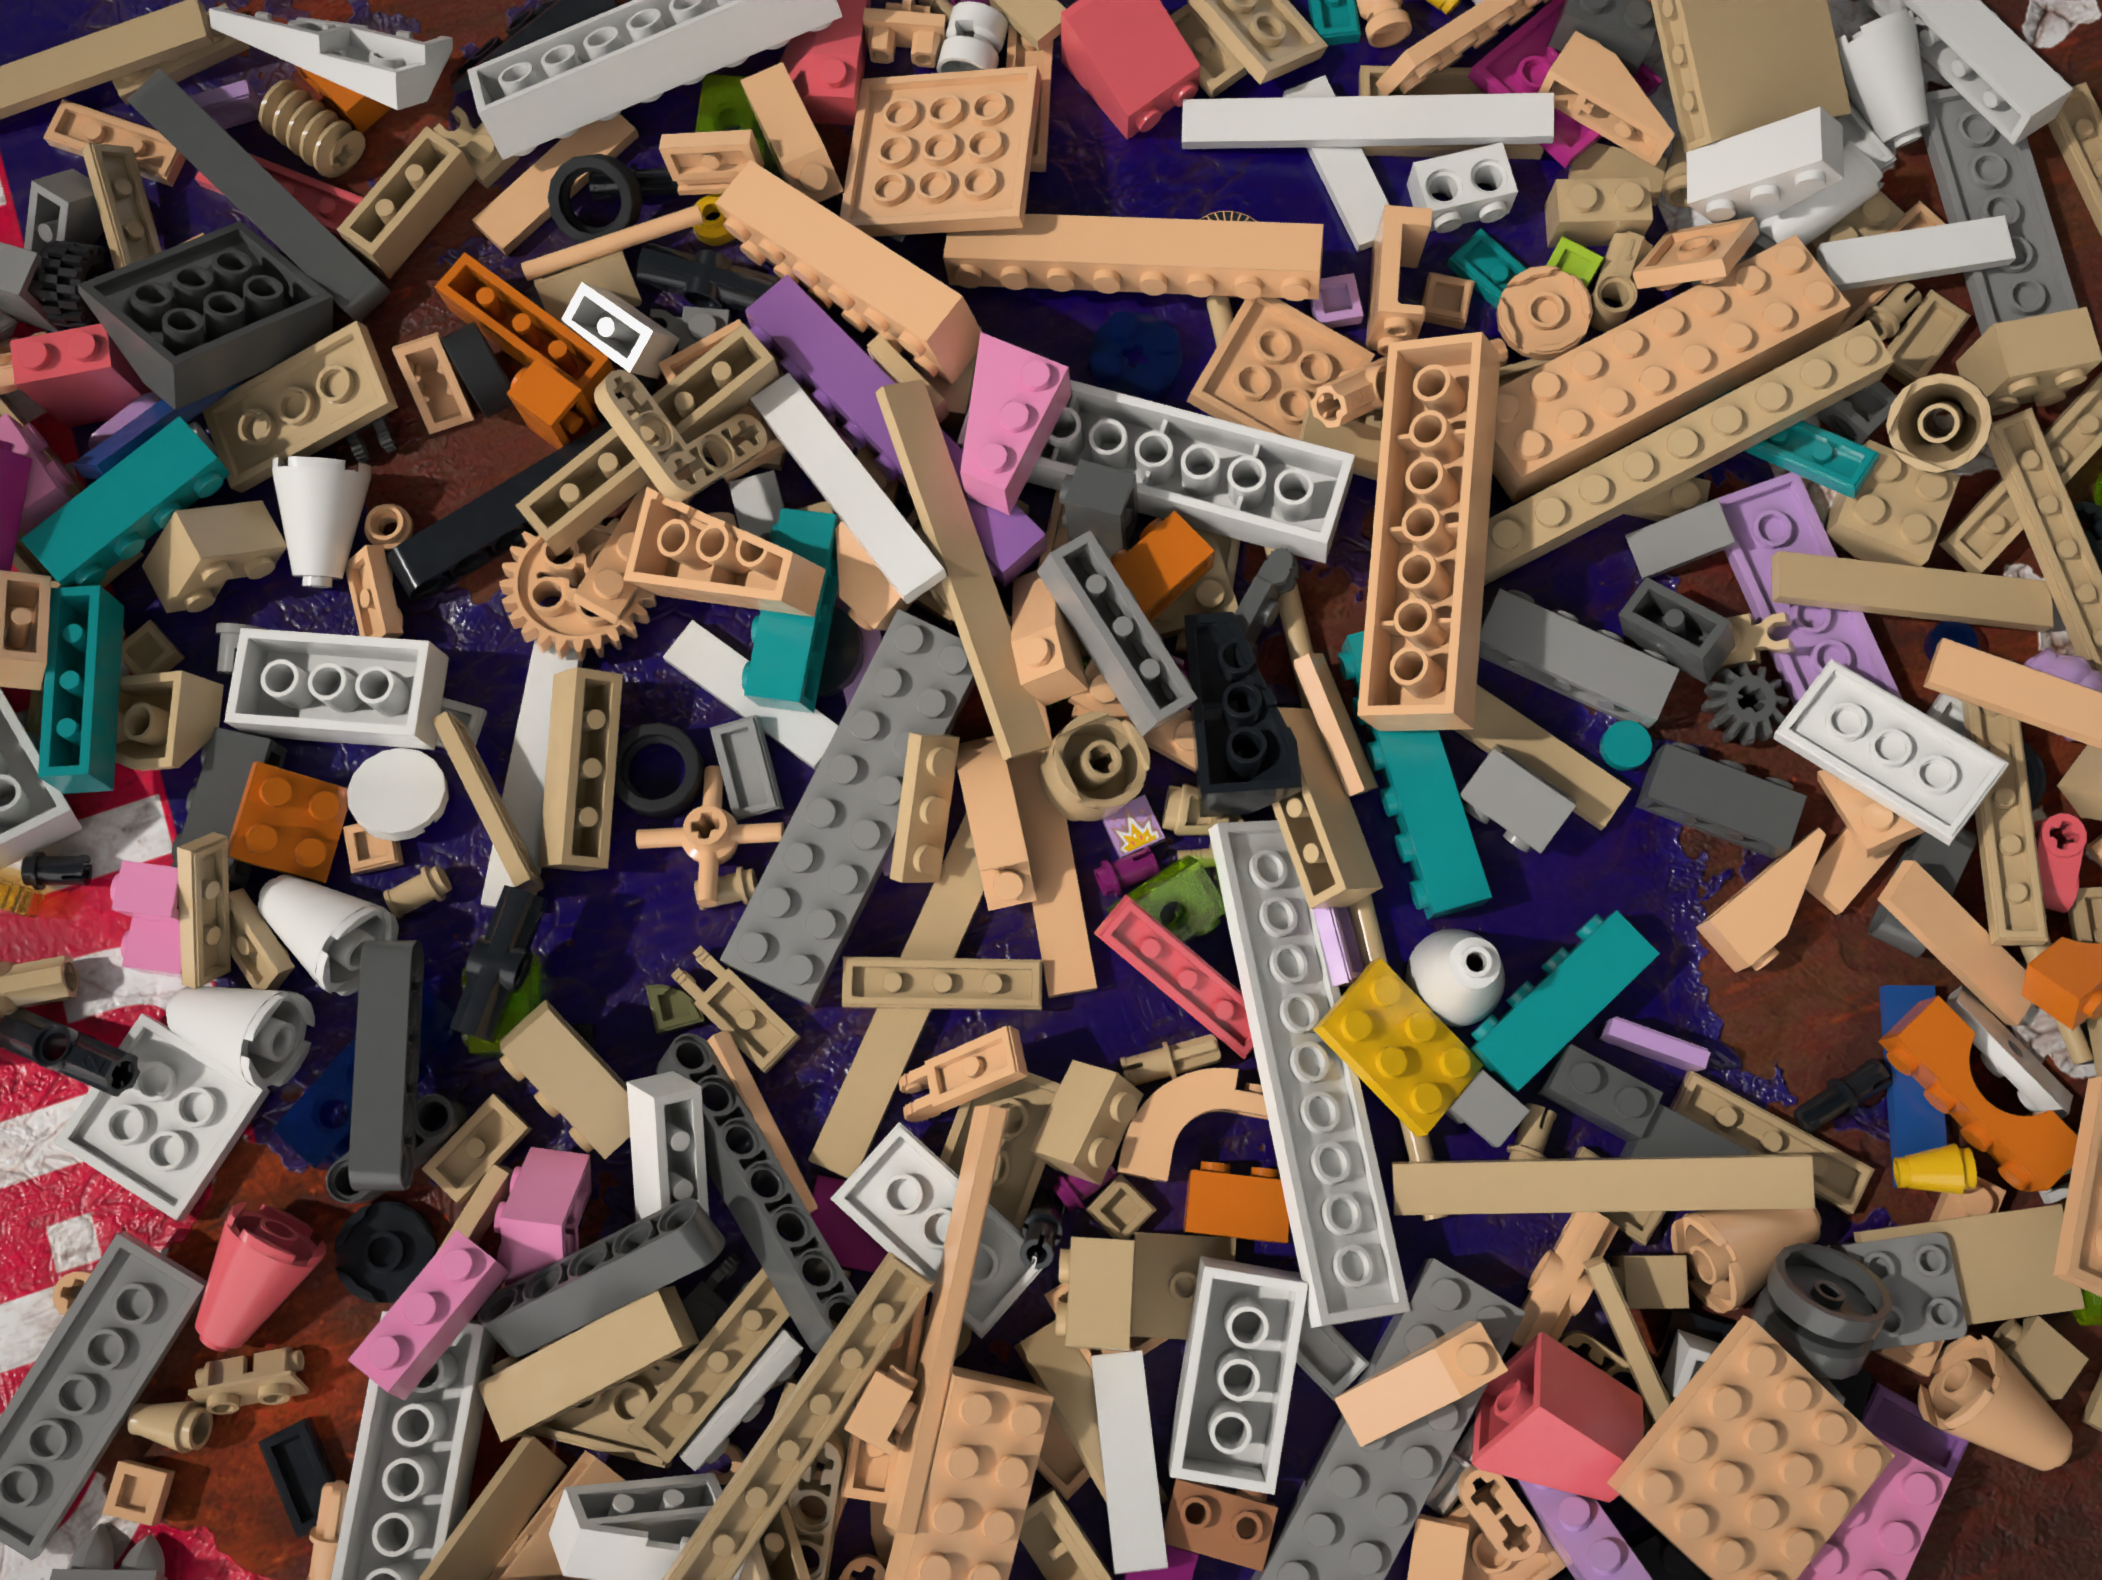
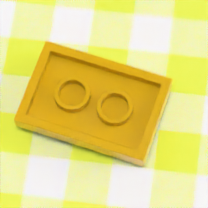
M1381 957L1370 962L1313 1029L1417 1138L1428 1135L1484 1065Z

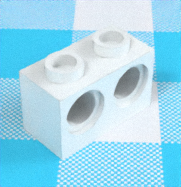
M1503 142L1413 162L1407 182L1413 207L1432 208L1430 231L1436 230L1438 233L1451 232L1462 224L1480 220L1483 223L1497 221L1510 213L1518 193ZM1477 184H1487L1493 188V191L1482 190ZM1432 194H1443L1449 198V201H1439Z

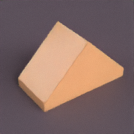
M438 332L392 347L394 356L429 434L474 420L463 380L442 343V337Z

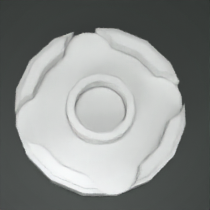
M407 748L381 751L365 760L353 773L347 789L348 807L357 823L375 838L390 841L415 838L425 832V827L429 826L433 820L436 823L444 814L449 799L447 780L436 761L419 750Z

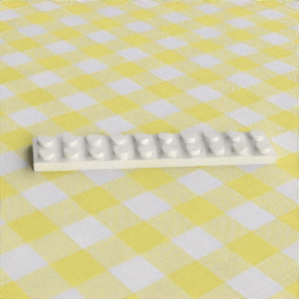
M1277 820L1217 823L1209 828L1208 831L1301 1280L1308 1283L1306 1304L1311 1328L1409 1312V1302L1359 1077L1313 1030L1341 997L1339 986L1333 987L1313 909L1309 908Z

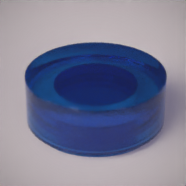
M1943 621L1928 632L1924 641V650L1931 662L1937 644L1942 638L1977 650L1979 647L1975 631L1967 623Z

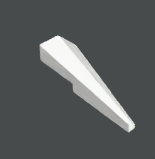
M223 6L209 8L210 26L212 29L395 110H401L428 101L453 50V38L447 36H439L436 39L422 42L413 40V35L410 31L398 30L396 35L368 29V26L305 17H298L296 20L288 21V24L273 21L271 13L258 11L254 17L230 11L227 7Z

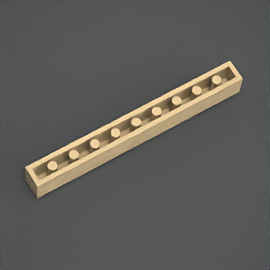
M1870 320L1489 518L1484 586L1881 380L1894 360Z

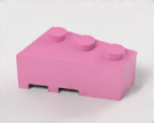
M980 332L960 474L966 498L1010 515L1072 395L1069 367Z

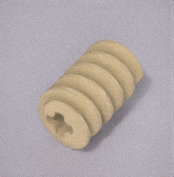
M289 79L280 80L264 96L258 116L262 129L267 134L274 136L280 144L287 146L293 154L300 156L306 164L315 167L322 176L328 178L338 177L348 172L362 156L365 149V137L357 130L352 131V127L347 121L339 120L334 111L326 110L321 101L312 99L310 93L299 89L296 82Z

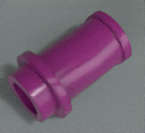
M1146 846L1142 850L1109 863L1108 860L1101 861V867L1094 869V875L1105 897L1111 894L1118 897L1121 895L1122 889L1153 876L1156 877L1160 875V870L1154 854Z
M1110 1165L1101 1185L1071 1175L1063 1177L1060 1174L1057 1176L1059 1182L1052 1188L1069 1211H1072L1077 1206L1083 1209L1085 1207L1083 1201L1111 1179L1119 1176V1174Z

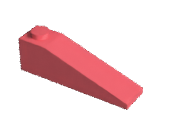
M837 0L843 17L832 21L830 26L821 31H808L790 39L779 63L783 62L813 123L855 124L861 80L864 79L867 50L863 23L864 7L870 8L871 0Z

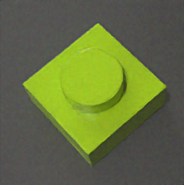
M1562 236L1546 265L1558 267L1560 271L1566 272L1570 276L1572 273L1583 282L1588 290L1605 257Z

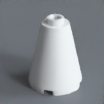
M1907 9L1899 10L1860 26L1861 31L1852 35L1848 40L1846 35L1836 39L1839 46V57L1844 81L1850 99L1882 143L1888 144L1893 142L1896 149L1922 138L1921 129L1929 124L1916 18L1911 9L1909 11Z
M1849 141L1843 147L1844 179L1757 224L1759 235L1753 243L1754 247L1761 253L1794 235H1797L1801 242L1807 246L1880 191L1884 186V183L1879 182L1883 177L1880 169L1858 146Z
M289 456L287 466L279 457L273 458L272 474L292 576L303 578L302 586L332 588L333 580L343 579L371 481V466L358 463V472H356L355 470H345L346 460Z
M284 874L269 880L259 893L258 911L319 987L330 994L336 992L340 996H347L359 990L360 958L366 941L397 940L399 926L396 916L388 912L386 908L290 874Z
M1444 929L1430 934L1414 948L1408 961L1405 983L1445 1025L1464 1027L1483 1020L1496 1008L1504 991L1505 972L1500 956L1490 942L1468 930Z
M186 986L171 997L166 1007L167 1024L173 1033L249 1085L261 1090H268L267 1087L270 1085L280 1087L286 1084L300 1069L311 1046V1042L305 1041L304 1037L307 1025L312 1027L315 1025L312 1005L303 995L292 991L209 986L193 989Z

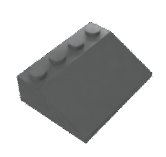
M241 221L78 284L79 294L142 382L174 410L278 365L330 336L333 330V296Z

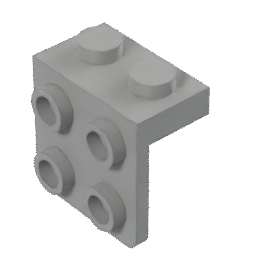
M1937 1232L1824 1246L1840 1251L1864 1264L1881 1279L1890 1293L1892 1309L1876 1338L1873 1339L1874 1345L1871 1350L1957 1339L1966 1334L1967 1325L1950 1245L1944 1234Z

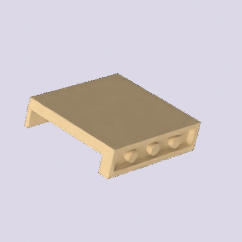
M1651 0L1684 154L1820 106L1836 120L1851 114L1848 99L1849 93L1844 81L1839 57V46L1835 38L1829 10V0Z

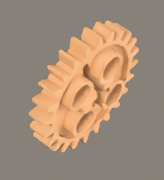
M615 517L607 526L603 525L602 520L560 555L570 554L573 556L571 560L564 564L553 563L557 555L540 535L536 537L524 531L522 536L526 544L525 549L518 546L510 547V552L516 562L502 564L504 573L509 578L499 581L503 594L508 595L502 599L505 611L512 613L509 619L513 628H522L521 633L525 642H531L538 637L537 645L540 652L545 653L554 644L559 659H564L570 648L575 649L579 661L584 660L587 648H594L599 658L604 657V644L610 642L614 648L621 650L622 644L619 636L624 633L636 639L638 634L633 623L648 624L650 622L648 612L643 607H656L655 594L640 587L635 592L616 625L600 616L590 617L586 615L589 610L573 602L576 588L579 587L619 523L618 518ZM541 575H548V576H549V577L539 578V576H541ZM557 596L561 598L554 606H540L541 601L547 597Z

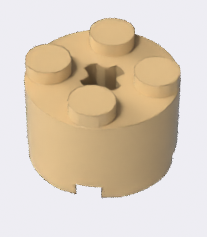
M1100 711L1082 714L1067 724L1051 740V746L1046 748L1041 755L1039 768L1043 790L1050 802L1068 820H1103L1119 811L1142 790L1147 771L1150 768V753L1145 739L1141 737L1136 727L1125 719L1121 721L1108 716L1109 713ZM1096 765L1099 770H1094L1092 766Z

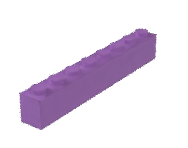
M787 274L745 310L750 325L749 330L768 351L771 350L781 360L778 365L784 374L789 372L798 384L803 382L812 392L810 395L811 400L826 417L834 414L844 424L842 431L849 441L858 449H862L865 446L876 457L873 461L878 470L889 481L893 482L897 478L908 489L875 394L882 386L896 383ZM941 429L992 577L1005 588L1046 551V534L1016 504L1010 515H1007L966 498L960 474L963 450ZM908 489V491L906 492V496L914 506L911 494Z

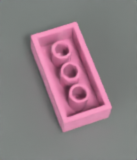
M1875 1436L1895 1457L1796 1580H1906L1952 1478Z

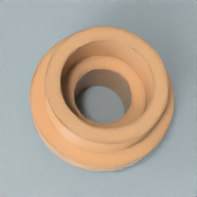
M382 504L374 507L368 513L364 525L365 535L373 545H383L385 551H391L412 536L413 521L411 516L402 507L395 504ZM397 523V528L393 533L384 535L383 531L387 524Z

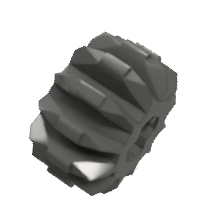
M1747 663L1738 664L1734 668V672L1728 668H1723L1716 674L1717 682H1710L1704 688V693L1710 699L1701 705L1700 711L1714 714L1715 717L1707 724V729L1715 730L1721 726L1724 729L1722 734L1723 742L1729 743L1738 736L1742 747L1750 746L1755 742V738L1763 742L1773 736L1772 728H1778L1786 718L1779 710L1788 705L1789 698L1775 694V691L1781 687L1782 680L1776 679L1768 683L1765 680L1767 675L1766 667H1759L1752 674ZM1746 700L1751 707L1743 710L1738 703Z

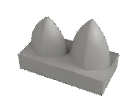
M101 1523L80 1543L72 1555L67 1569H52L50 1580L168 1579L164 1576L165 1558L163 1550L155 1537L150 1534L129 1551L123 1559L119 1570H113V1542L107 1528Z

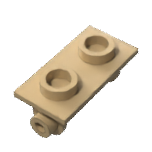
M290 1346L254 1353L253 1372L248 1373V1359L244 1355L206 1362L204 1368L197 1369L195 1374L198 1388L188 1390V1395L201 1407H206L209 1413L217 1415L231 1414L238 1411L239 1406L255 1403L266 1405L283 1404L288 1402L292 1396L309 1393V1388L296 1376V1371L304 1369L303 1353L301 1350L293 1351Z

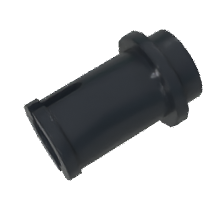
M35 852L32 856H26L22 861V881L24 885L32 886L35 890H43L46 885L88 886L92 879V864L84 865V863H90L91 858L86 854L80 856H46L44 852Z

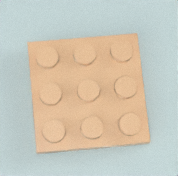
M1257 297L1245 299L1186 402L1214 418L1298 440L1304 412L1311 407L1310 400L1317 394V387L1337 379L1343 370L1361 368L1371 363L1375 354L1277 298Z

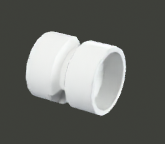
M960 2L953 6L946 30L947 39L944 40L936 67L938 73L997 69L999 63L998 54L1003 48L1008 29V22L1003 14L993 7L979 2Z

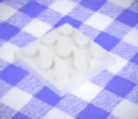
M141 1013L118 1047L138 1057L137 1065L140 1074L133 1088L123 1091L116 1097L91 1087L54 1143L174 1220L185 1221L268 1096L270 1090H261L249 1085L173 1033L168 1026L150 1015Z

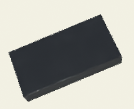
M311 1417L304 1418L258 1442L297 1538L309 1534L310 1530L316 1526L322 1487L326 1483L337 1480Z

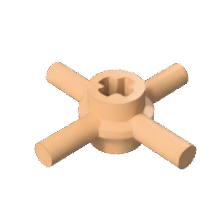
M707 766L704 769L702 806L695 808L687 815L683 827L638 829L636 831V845L638 849L683 847L690 858L699 862L697 904L702 907H713L717 904L719 865L733 857L738 844L780 842L785 832L783 822L737 824L735 818L729 812L722 809L723 777L719 766Z

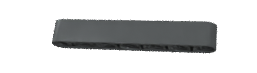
M158 68L127 99V102L302 271L333 296V300L354 321L362 323L392 293L163 70Z
M691 1033L681 1034L674 1039L657 1064L654 1075L675 1071L701 1086L706 1170L806 1344L814 1353L818 1354L836 1329L829 1319L838 1325L858 1295L712 1047L699 1035ZM704 1104L710 1106V1107L712 1108V1110H710L709 1108H707ZM728 1146L734 1148L738 1153L732 1151ZM753 1188H755L756 1190H758V1191L763 1195V1197H761L760 1195H758V1194L753 1190ZM778 1231H780L781 1233H783V1234L788 1238L789 1241H787V1240H785L784 1238H782V1237L780 1236V1234L778 1233ZM804 1275L809 1277L814 1282V1285L808 1283Z

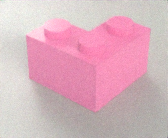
M122 860L120 871L113 878L110 888V896L113 901L111 910L132 917L130 930L125 932L121 942L122 967L141 973L181 978L178 867Z
M530 1147L522 1167L516 1166L514 1168L510 1181V1195L507 1202L501 1201L498 1204L494 1219V1231L501 1233V1244L498 1250L497 1262L510 1271L504 1279L505 1287L579 1251L578 1225L592 1192L589 1154Z

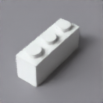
M675 1071L627 1081L636 1222L685 1198L695 1199L709 1216L701 1086Z

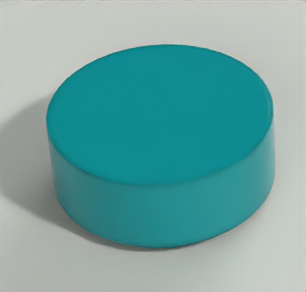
M1623 720L1614 723L1604 732L1599 748L1603 760L1610 767L1619 771H1630L1636 769L1648 759L1652 750V740L1648 731L1641 724L1630 720Z

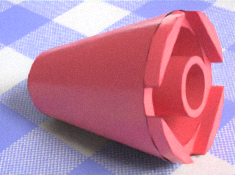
M239 1202L232 1206L224 1223L195 1321V1329L200 1334L199 1339L205 1346L220 1352L240 1348L321 1262L326 1254V1244L322 1239L317 1247L309 1239L314 1230L308 1224L285 1211L265 1204L261 1205L258 1212L245 1210L249 1202Z

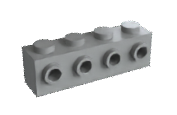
M1091 530L1048 554L1037 570L1038 575L1141 737L1178 716L1198 699L1191 688L1189 680L1177 667L1165 648L1161 636L1145 617L1138 606L1134 594L1126 587L1112 565L1109 555L1099 545Z

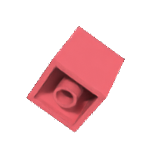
M1078 0L1061 12V62L1127 140L1139 131L1144 133L1151 130L1160 121L1164 113L1174 106L1182 107L1183 99H1193L1199 87L1201 65L1160 0Z
M101 323L10 340L15 386L66 428L110 420L140 396L153 392L142 382Z
M1541 1331L1505 1363L1508 1371L1491 1380L1475 1408L1472 1465L1483 1471L1610 1503L1619 1494L1607 1484V1481L1644 1437L1643 1397Z

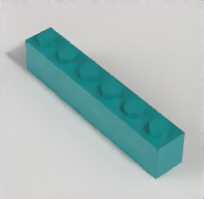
M1364 631L1347 635L1341 648L1342 652L1337 655L1339 668L1345 681L1351 679L1356 693V697L1352 698L1354 716L1358 725H1366L1371 742L1366 743L1367 757L1372 770H1380L1385 788L1380 790L1381 801L1388 817L1394 816L1400 834L1395 835V845L1401 862L1403 864L1409 862L1415 881H1411L1409 887L1416 909H1424L1428 921L1484 905L1492 898L1439 731H1378L1357 716Z

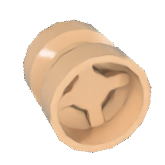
M1356 0L1360 16L1367 20L1365 32L1369 45L1372 47H1389L1404 40L1411 33L1412 25L1409 15L1406 11L1401 10L1403 0Z

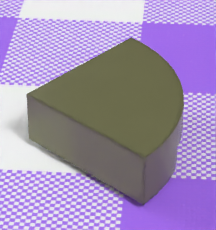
M667 985L645 986L656 1034L663 1035L707 1023L705 1014L693 1004L695 1000L685 992Z

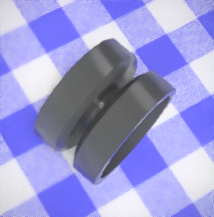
M1803 1243L1784 1247L1776 1257L1767 1276V1285L1760 1292L1751 1311V1319L1755 1320L1811 1375L1827 1379H1845L1857 1375L1874 1345L1873 1339L1876 1338L1892 1309L1889 1291L1881 1279L1864 1264L1840 1251L1821 1245Z

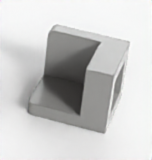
M1482 1070L1477 1072L1445 1114L1457 1125L1465 1122L1492 1147L1496 1148L1503 1144L1530 1110Z

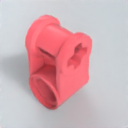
M2059 813L2047 819L2035 821L2034 830L2035 834H2038L2035 838L2044 908L2066 913L2073 906L2078 893L2079 871L2087 841V832L2083 823L2077 817Z

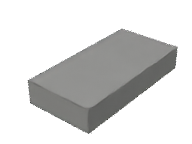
M1718 498L1625 535L1643 581L1646 577L1651 579L1736 545Z
M753 715L711 727L710 731L732 816L735 820L739 822L784 809L760 716Z

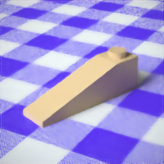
M185 671L120 676L115 762L138 771L180 768L212 738L214 728H219L224 685ZM42 683L41 690H31L26 731L41 736L44 683Z

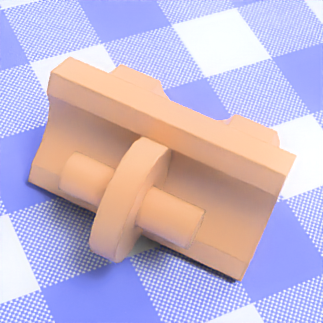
M902 0V4L886 2L885 9L864 7L863 23L870 59L873 63L889 64L894 62L896 47L911 48V61L918 67L934 68L936 66L944 40L947 39L946 15L931 13V6L915 5V0Z

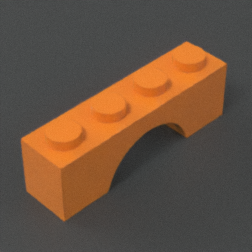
M2061 937L2027 964L2021 995L2072 1031L2089 1017L2092 1020L2098 1019L2102 1015V943H2085Z
M1939 995L1919 1001L1878 1041L1888 1051L1886 1057L1889 1062L1902 1074L1911 1075L1925 1089L1923 1095L1935 1109L1944 1114L1949 1113L1962 1127L1960 1130L1962 1136L1971 1146L1981 1152H1987L2000 1165L1998 1172L2007 1183L2025 1192L2048 1191L2073 1166L2078 1136L2053 1110L2018 1116L2004 1112L1988 1102L1976 1087L1970 1071V1049L1976 1033Z

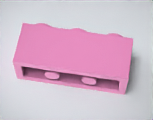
M456 1229L350 1356L348 1361L387 1393L405 1401L510 1271Z

